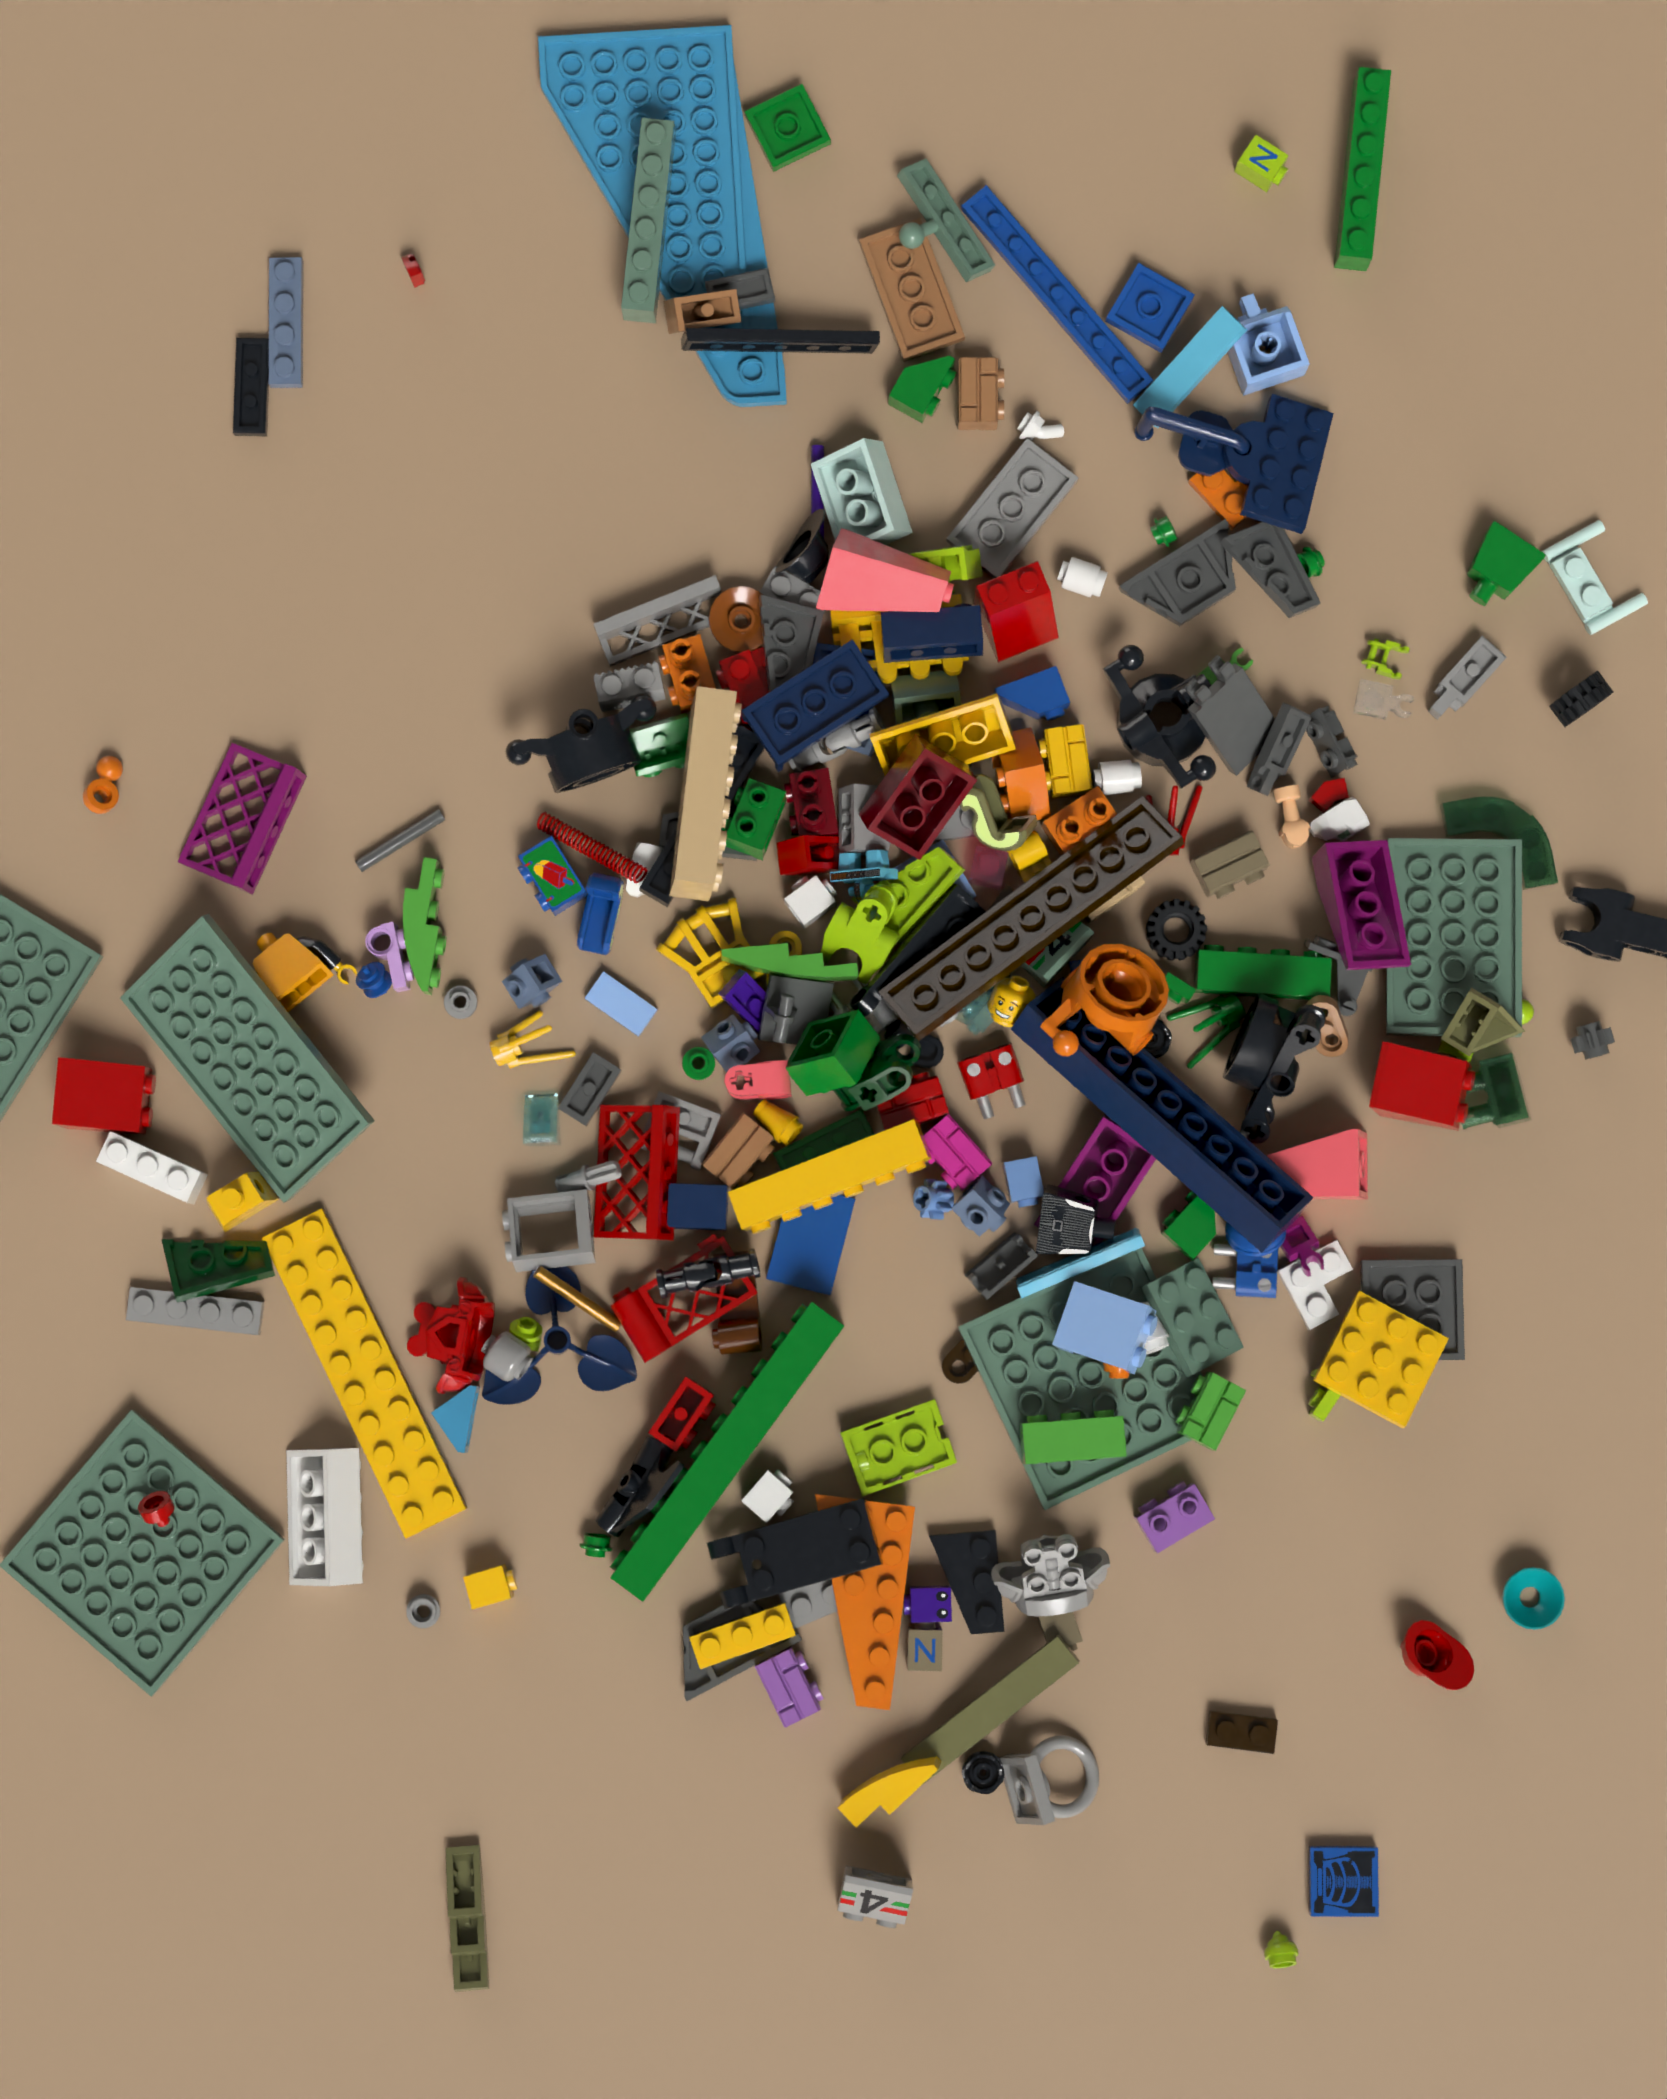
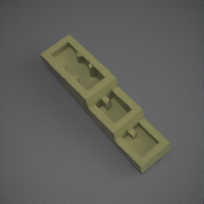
M480 1845L446 1848L448 1917L450 1918L451 1954L453 1955L454 1991L489 1989L487 1930Z

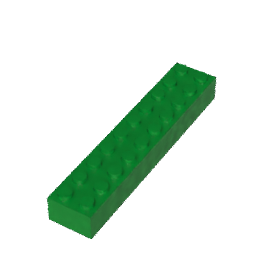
M813 1302L808 1307L803 1303L791 1318V1321L795 1323L794 1327L788 1334L784 1331L779 1334L771 1346L775 1353L769 1361H766L764 1358L761 1359L751 1373L756 1379L749 1388L742 1385L731 1400L735 1407L729 1416L724 1412L720 1415L711 1428L715 1435L710 1442L701 1441L690 1456L695 1460L691 1468L687 1470L683 1467L672 1483V1486L675 1488L669 1498L663 1495L650 1511L655 1515L649 1525L643 1522L630 1538L635 1543L629 1552L623 1549L611 1564L610 1568L615 1572L610 1578L642 1602L648 1597L844 1328L842 1323Z

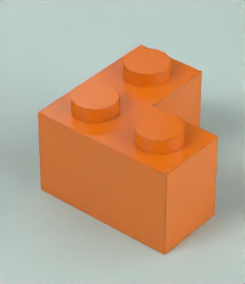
M1032 728L1012 731L1016 749L990 757L992 768L995 769L999 788L1004 787V794L999 796L1005 813H1009L1010 818L1026 815H1036L1037 820L1051 817L1045 768Z

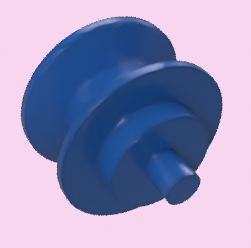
M372 962L361 968L356 976V984L359 988L363 989L367 997L376 998L386 994L391 987V974L385 971L382 963Z

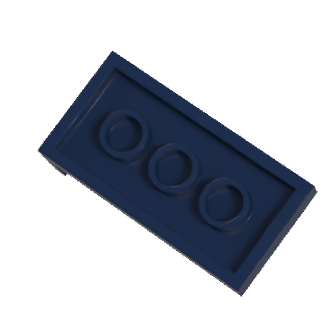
M852 639L741 711V718L744 722H748L774 761L776 770L780 772L783 770V765L889 697V693Z

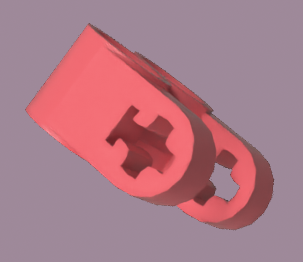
M788 1060L764 1061L755 1064L733 1066L727 1071L724 1080L728 1093L736 1100H775L792 1097L790 1075L786 1069ZM738 1076H744L746 1082H750V1078H752L753 1086L745 1083L743 1090H737L736 1085L732 1083L737 1082Z

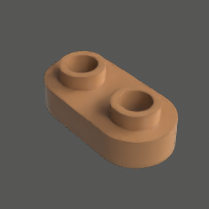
M1325 995L1311 998L1306 1005L1327 1009L1323 1011L1326 1019L1324 1026L1320 1030L1321 1039L1320 1043L1316 1046L1317 1051L1327 1057H1336L1343 1054L1348 1048V1031L1337 1002ZM1334 1034L1336 1037L1329 1038L1327 1035Z

